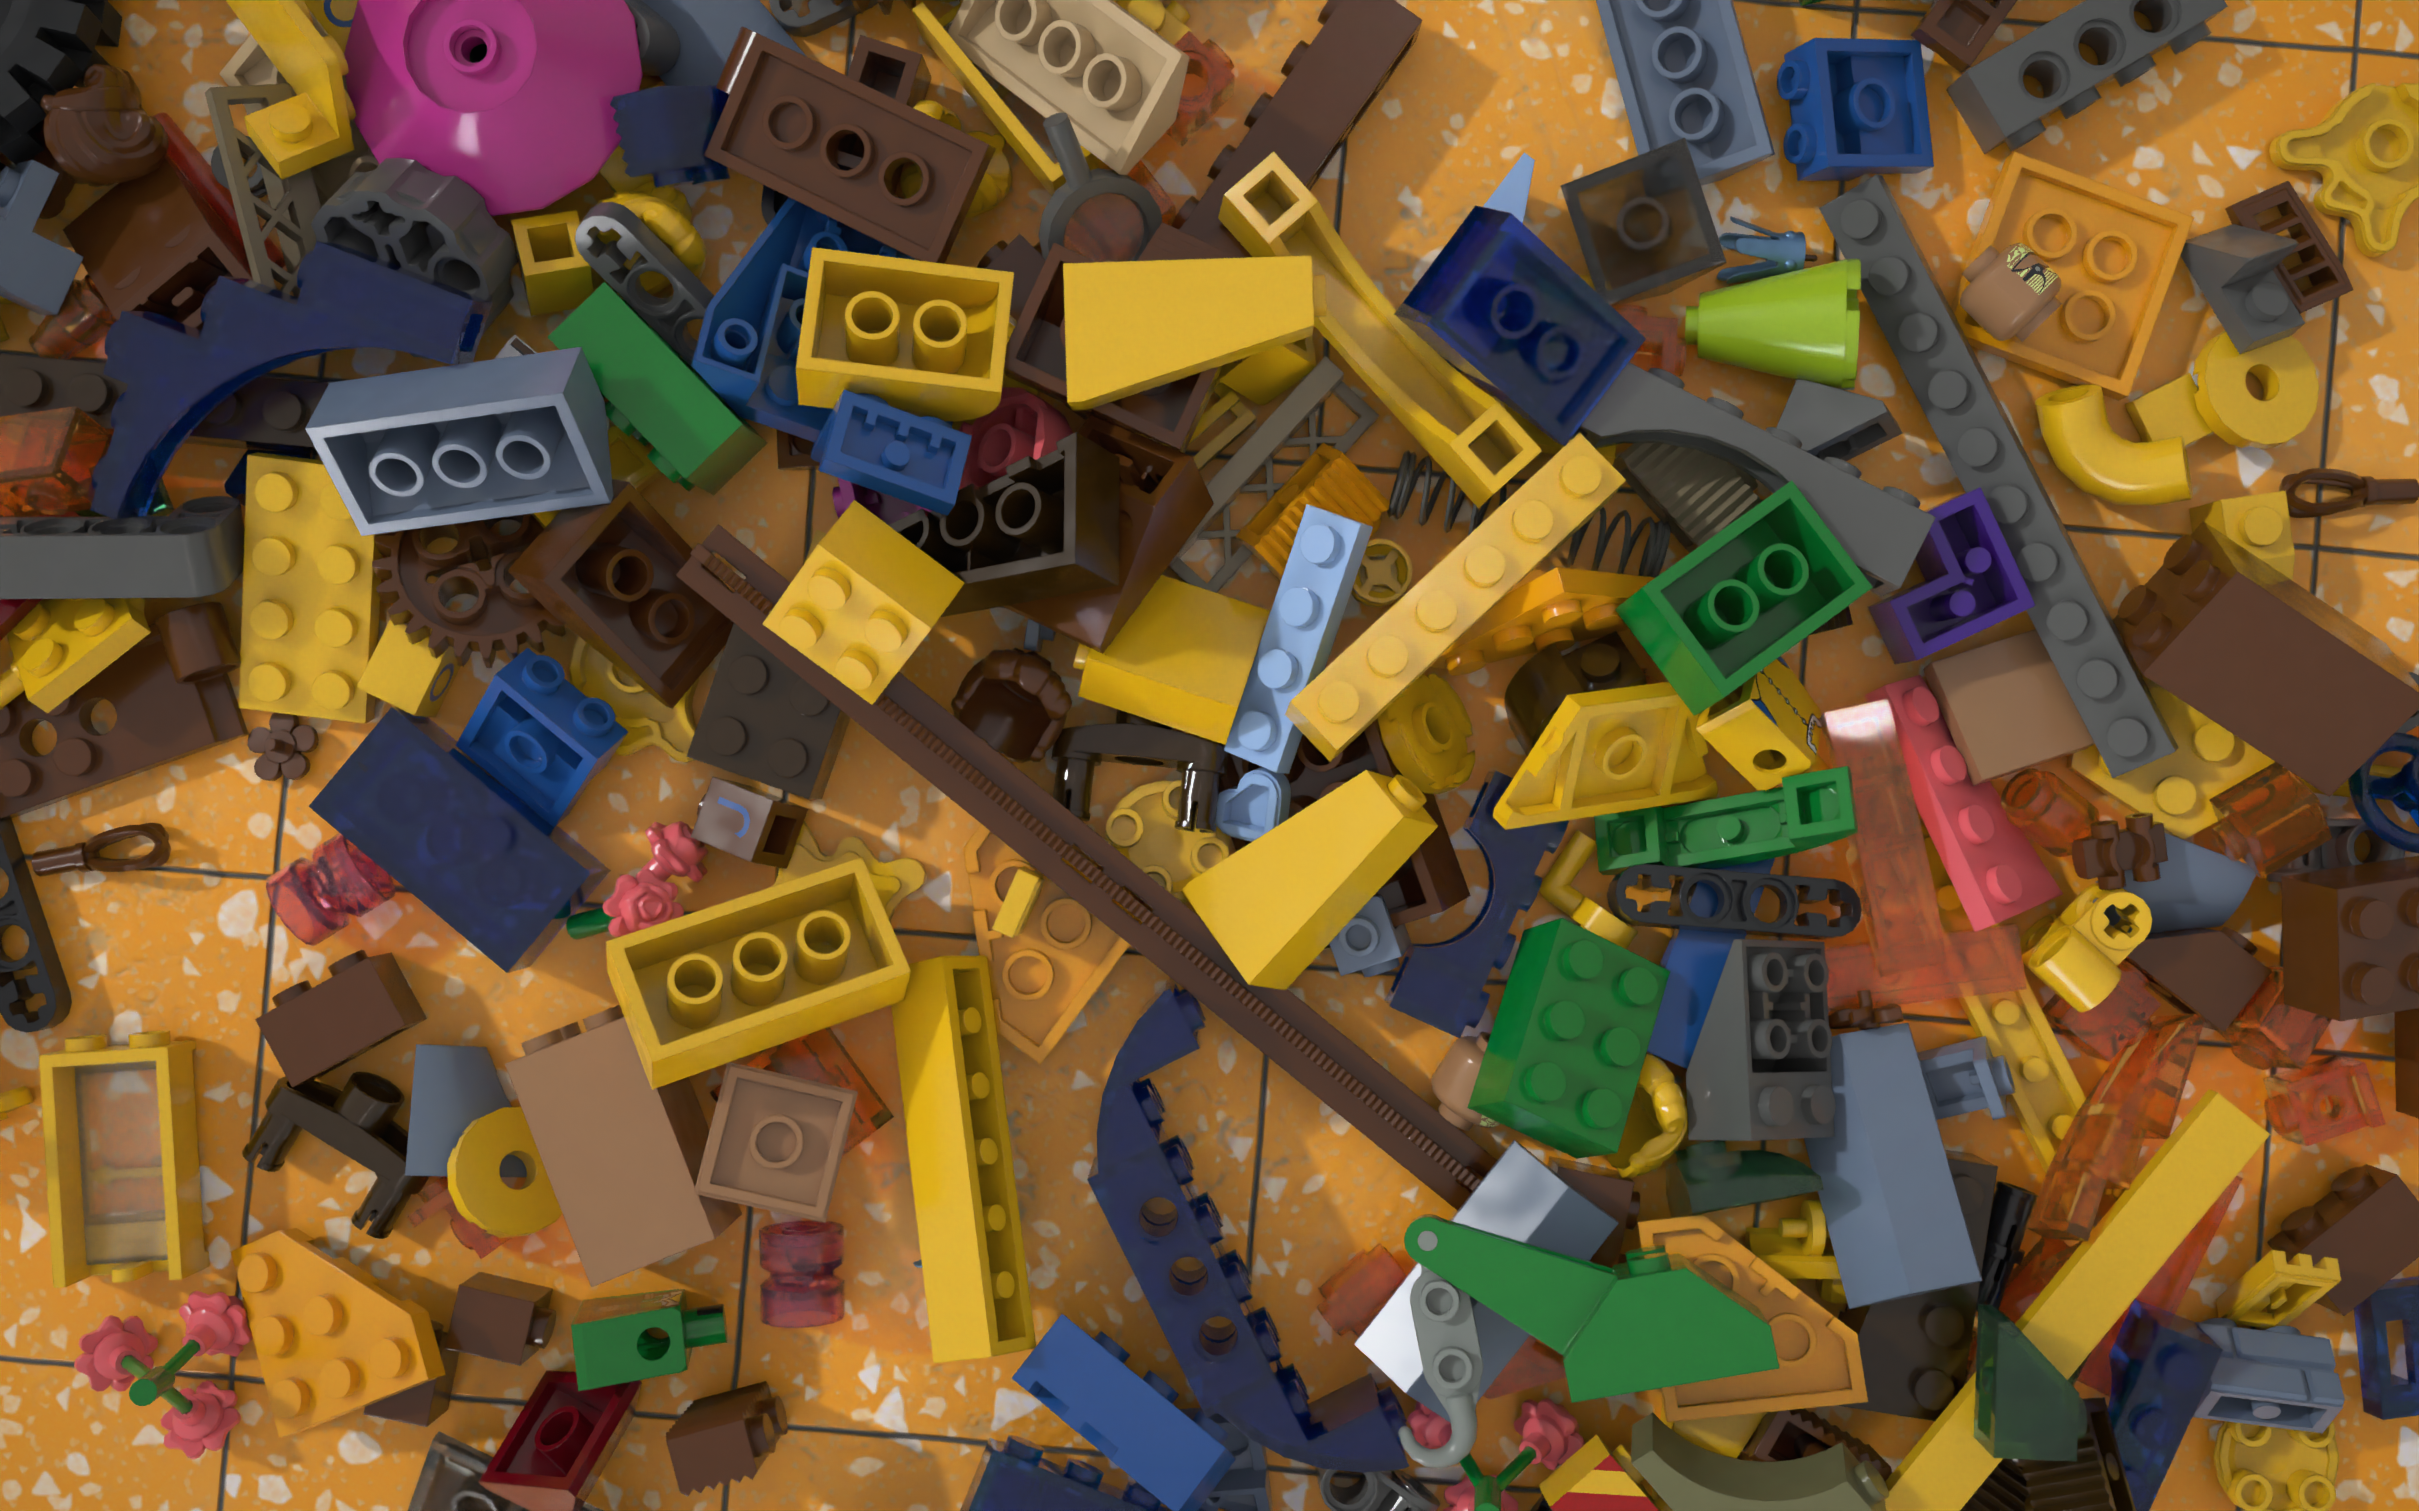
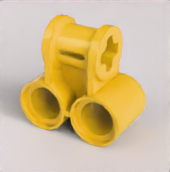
M2098 883L2091 884L2082 890L2080 895L2058 917L2055 914H2049L2035 922L2020 937L2013 949V953L2016 959L2056 995L2067 1001L2075 1010L2083 1013L2100 1004L2114 990L2122 975L2121 970L2117 966L2145 940L2151 930V911L2143 899L2123 888L2101 890ZM2110 905L2116 907L2115 910L2121 917L2114 926L2109 924L2108 917L2103 914ZM2131 927L2133 930L2128 933L2127 931Z

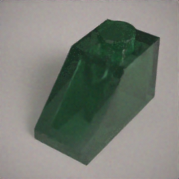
M1978 1305L1973 1437L1993 1458L2077 1461L2078 1438L2085 1436L2087 1429L2086 1407L2083 1399L2079 1397V1392L2011 1320L1992 1305Z

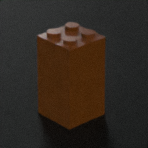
M2204 521L2191 535L2182 536L2169 548L2164 557L2162 567L2145 585L2135 587L2125 596L2119 606L2118 615L2113 619L2142 675L2329 797L2419 710V686L2385 642Z

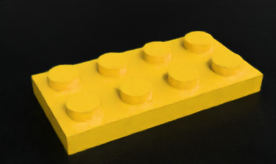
M259 452L247 455L239 708L366 724L375 719L376 697L357 688V685L378 645L380 597L376 587L381 584V579L376 577L372 562L382 558V554L379 553L376 546L375 538L376 536L383 535V533L361 536L322 460Z

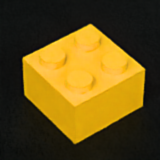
M854 500L815 547L765 619L763 625L873 705L936 624L965 582Z

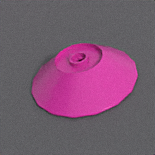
M359 0L344 52L349 73L345 75L347 91L356 112V117L353 121L379 165L386 158L414 159L427 170L442 176H457L484 198L486 209L491 216L544 209L593 180L629 131L643 77L635 17L625 0ZM480 44L487 45V54L484 59L476 63L470 62L471 50Z

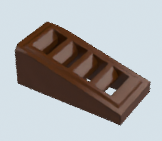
M2289 181L2225 208L2232 224L2272 234L2288 229L2291 238L2299 243L2289 255L2298 252L2302 264L2287 270L2281 261L2273 269L2299 313L2354 290L2345 269ZM2277 206L2282 217L2259 226L2253 216ZM2308 275L2313 287L2300 292L2294 281Z

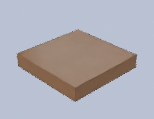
M2036 629L1931 662L1923 669L1957 750L1965 760L1967 773L1973 786L2085 750L2095 744Z
M727 1063L693 1194L826 1223L858 1091L737 1063Z

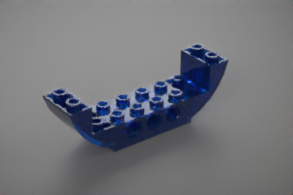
M1170 978L1142 1007L1121 1042L1102 1095L1097 1128V1157L1093 1160L1087 1180L1206 1418L1219 1413L1253 1441L1283 1457L1322 1469L1361 1473L1405 1469L1409 1467V1462L1398 1432L1401 1427L1407 1426V1418L1391 1386L1379 1390L1372 1374L1369 1373L1308 1404L1307 1400L1310 1399V1396L1296 1366L1292 1363L1283 1367L1280 1358L1283 1357L1278 1344L1281 1338L1267 1308L1263 1306L1255 1310L1250 1301L1254 1297L1249 1285L1253 1283L1239 1252L1235 1248L1226 1253L1221 1243V1240L1224 1239L1221 1227L1224 1224L1211 1196L1207 1191L1197 1196L1191 1184V1181L1195 1180L1192 1173L1195 1166L1179 1134L1169 1139L1161 1124L1165 1121L1163 1113L1167 1111L1155 1084L1150 1077L1141 1082L1139 1078L1200 1048L1201 1033L1199 1030L1206 1027L1204 1022L1206 1017L1198 1000L1185 989L1179 991L1175 981ZM1161 1197L1171 1201L1176 1209L1164 1215L1155 1214L1144 1203L1149 1199ZM1195 1257L1202 1261L1204 1265L1198 1270L1185 1271L1177 1267L1175 1262L1180 1258ZM1215 1316L1225 1317L1232 1321L1228 1326L1221 1328L1211 1327L1205 1323L1206 1320Z

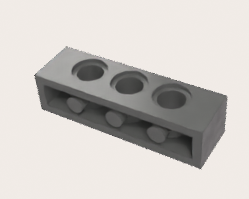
M2085 0L1966 70L1946 91L1984 154L2005 142L2012 152L2045 132L2046 128L2042 120L2060 110L2065 119H2068L2102 98L2096 88L2113 78L2116 79L2120 87H2123L2154 68L2156 63L2151 56L2170 46L2173 53L2177 55L2207 37L2212 32L2206 23L2228 6L2224 0ZM2134 11L2144 14L2149 19L2152 33L2144 31L2137 25ZM2079 43L2086 44L2095 51L2098 65H2092L2082 58L2079 52ZM2023 75L2032 76L2040 82L2044 92L2043 98L2035 97L2026 90L2023 83Z

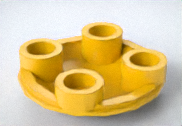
M1161 780L1139 786L1116 805L1107 820L1104 839L1182 903H1187L1189 901L1181 890L1189 881L1229 857L1230 837L1217 826L1215 833H1200V829H1196V824L1195 832L1175 829L1182 780L1174 782Z
M2224 1421L2217 1432L2213 1453L2218 1482L2231 1502L2244 1511L2329 1510L2336 1499L2334 1485L2340 1461L2334 1422L2332 1421L2323 1433Z

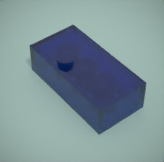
M391 707L309 807L506 973L530 967L565 926L569 916L575 914L611 870L560 827L550 825L456 746L457 741L429 717L414 716L397 707Z

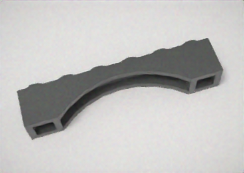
M1580 337L1577 338L1556 375L1534 421L1571 440L1580 432L1595 449L1622 443H1663L1696 449L1733 464L1760 481L1772 493L1792 480L1873 588L1869 591L1882 597L1901 588L1936 518L1919 509L1921 503L1916 497L1894 487H1884L1881 490L1859 479L1861 471L1852 464L1834 457H1825L1822 460L1802 450V442L1789 432L1775 427H1767L1764 431L1742 420L1744 414L1735 405L1714 397H1709L1705 401L1683 390L1685 387L1684 382L1668 371L1650 368L1647 372L1625 360L1626 354L1622 349L1606 340L1592 338L1588 342Z

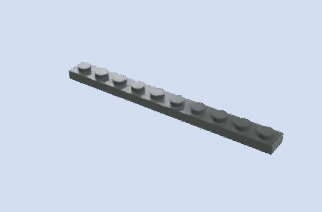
M1874 175L1819 209L1844 258L1860 259L1861 291L1965 492H1969L1981 487L2036 605L2026 611L2112 778L2176 752L2179 747L1887 183L1882 175Z

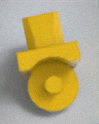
M1803 1200L1799 1218H1779L1778 1228L1746 1227L1745 1247L1793 1285H1797V1279H1816L1815 1287L1821 1299L1830 1303H1847L1825 1214L1819 1200Z

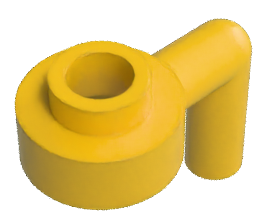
M1577 829L1542 880L1540 893L1544 899L1580 923V927L1627 949L1638 931L1570 886L1597 847L1596 841Z

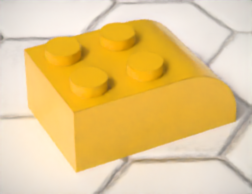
M812 247L796 362L798 404L833 409L843 390H847L855 394L866 393L884 399L891 407L919 417L929 416L944 421H964L989 414L997 408L1001 400L1014 272Z

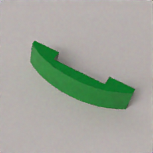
M1848 766L1783 777V787L1772 788L1766 791H1755L1666 808L1657 806L1594 816L1598 870L1602 875H1617L1634 865L1642 864L1714 869L1786 856L1846 838L1858 833L1851 770Z

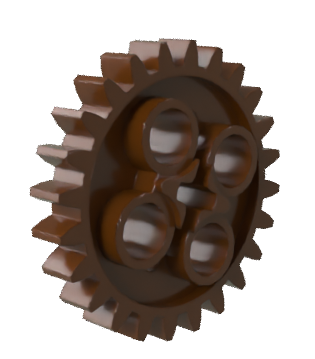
M532 514L396 531L393 532L395 535L376 536L375 543L378 551L386 556V558L373 561L372 567L377 578L387 580L378 585L376 589L382 603H394L387 610L391 622L394 626L409 622L405 632L411 644H416L430 635L428 647L431 656L436 659L449 646L454 647L458 666L463 667L469 660L472 651L481 652L486 668H492L496 651L505 649L509 658L513 660L520 654L519 645L525 642L539 653L544 652L545 648L541 633L544 630H548L555 635L563 637L566 634L565 626L533 595L511 590L509 586L515 578L507 571L544 528ZM510 519L521 524V527L510 535L500 536L490 531L492 526L501 520ZM448 537L457 541V545L451 551L444 554H434L426 550L427 546L438 538ZM480 559H488L492 568L487 571H479L475 562ZM430 576L439 578L433 584L426 582ZM458 594H469L478 598L477 603L471 609L464 612H454L445 608L446 603Z

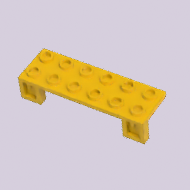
M225 0L297 94L294 97L244 116L249 137L279 177L283 180L353 151L354 144L350 121L356 117V112L348 93L344 89L342 76L349 73L348 64L336 40L331 35L322 37L314 27L312 16L305 1Z

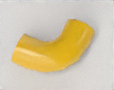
M2099 385L2070 386L2046 393L2035 401L2040 431L2055 466L2083 492L2117 505H2162L2191 500L2193 498L2190 468L2183 436L2151 442H2132L2121 438L2110 426L2102 388Z

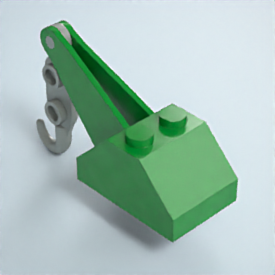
M1424 1214L1415 1218L1406 1230L1404 1237L1405 1248L1408 1254L1421 1266V1275L1416 1279L1411 1289L1410 1306L1423 1373L1427 1383L1449 1414L1452 1429L1450 1440L1446 1445L1437 1449H1429L1418 1443L1409 1427L1403 1426L1399 1429L1398 1434L1403 1449L1414 1461L1425 1467L1443 1469L1458 1464L1470 1453L1477 1439V1416L1475 1409L1483 1374V1358L1471 1297L1563 1355L1572 1403L1779 1369L1771 1326L1759 1308L1681 1254L1668 1255L1664 1245L1625 1252L1627 1262L1614 1264L1611 1268L1450 1221L1433 1214Z

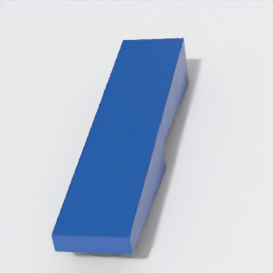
M1775 858L1714 868L1713 870L1770 874ZM1702 882L1694 883L1688 890L1687 902L1691 911L1703 918L1713 916L1719 903L1715 890ZM1758 887L1751 895L1750 906L1753 914L1756 911L1764 887ZM1684 929L1674 930L1659 966L1669 970L1670 974L1647 1052L1688 1069L1733 940L1745 939L1747 934Z

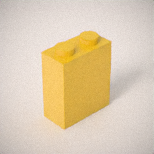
M1161 575L1103 654L1079 643L1073 663L1074 668L1083 670L1078 696L1226 745L1270 610Z

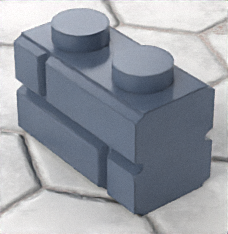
M2212 1318L2201 1323L2196 1322L2178 1348L2177 1360L2181 1380L2185 1382L2184 1395L2189 1416L2323 1433L2343 1409L2345 1398L2339 1375L2334 1373L2336 1363L2329 1339L2301 1335L2297 1328L2291 1326H2275L2267 1330L2237 1327L2236 1323L2230 1319Z

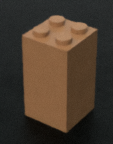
M620 1005L582 1019L587 1030L584 1033L581 1032L578 1022H574L521 1043L525 1056L505 1063L591 1287L716 1239L742 1215L738 1203L693 1194L710 1131L689 1077L653 1090L651 1089Z

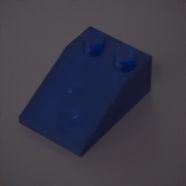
M1476 205L1394 313L1396 317L1441 356L1563 446L1572 438L1646 340L1636 328L1512 213Z

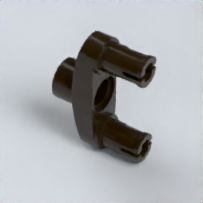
M1117 709L1116 724H1095L1062 729L1052 749L1051 759L1057 761L1053 798L1080 820L1090 821L1089 809L1095 766H1100L1101 762L1177 768L1176 771L1182 773V782L1175 829L1195 832L1196 824V829H1200V833H1215L1220 778L1227 776L1229 752L1224 751V746L1210 740L1174 731L1172 727Z
M369 1072L353 1073L343 1091L315 1080L292 1087L286 1076L279 1078L265 1101V1106L268 1110L252 1139L242 1151L243 1157L250 1163L256 1160L259 1153L263 1155L256 1167L268 1172L279 1171L285 1163L284 1159L301 1130L305 1129L344 1155L375 1172L377 1179L351 1220L359 1230L365 1227L368 1220L373 1221L366 1234L378 1239L389 1237L393 1230V1225L411 1195L420 1193L430 1177L405 1175L408 1132L393 1121L405 1100L404 1095L390 1081Z

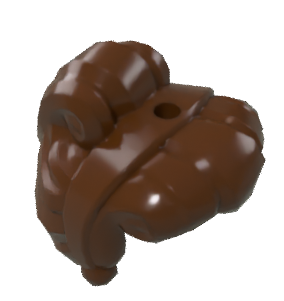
M94 64L85 71L83 82L86 87L67 88L57 92L54 96L44 95L42 97L40 106L47 113L43 129L46 145L59 167L64 170V174L73 183L88 184L94 187L123 183L152 173L164 163L169 147V137L162 124L155 117L149 116L144 111L140 90L128 71L111 65Z
M1018 648L1012 650H992L966 674L956 696L951 702L954 717L997 752L1003 753L1012 762L1024 763L1030 760L1040 762L1044 759L1046 752L1061 734L1066 722L1067 713L1072 706L1071 696L1066 691L1061 677L1055 671H1052L1051 662L1035 651L1025 653Z

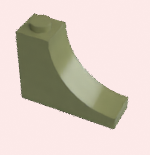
M1653 1412L1632 1425L1631 1463L1673 1511H1886L1885 1499L1889 1497V1491L1882 1476L1869 1461L1865 1460L1860 1463L1843 1442L1825 1451L1803 1458L1777 1462H1758L1726 1457L1701 1448L1675 1433Z

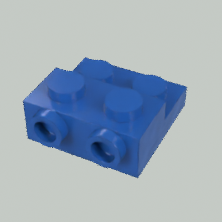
M1813 38L1784 54L1785 62L1781 65L1777 75V90L1781 98L1789 100L1792 125L1785 134L1783 149L1786 159L1790 163L1796 164L1797 181H1850L1864 174H1918L1934 167L1922 50L1919 41Z
M526 648L495 674L456 746L550 825L555 827L571 812L589 782L606 767L628 731L615 721V713L608 703L598 698L586 697L565 679L564 669L558 661L546 655H536L529 648Z

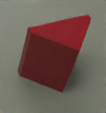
M546 1370L480 1478L479 1483L487 1490L530 1511H580L634 1418L642 1382L638 1380L578 1391L576 1372Z

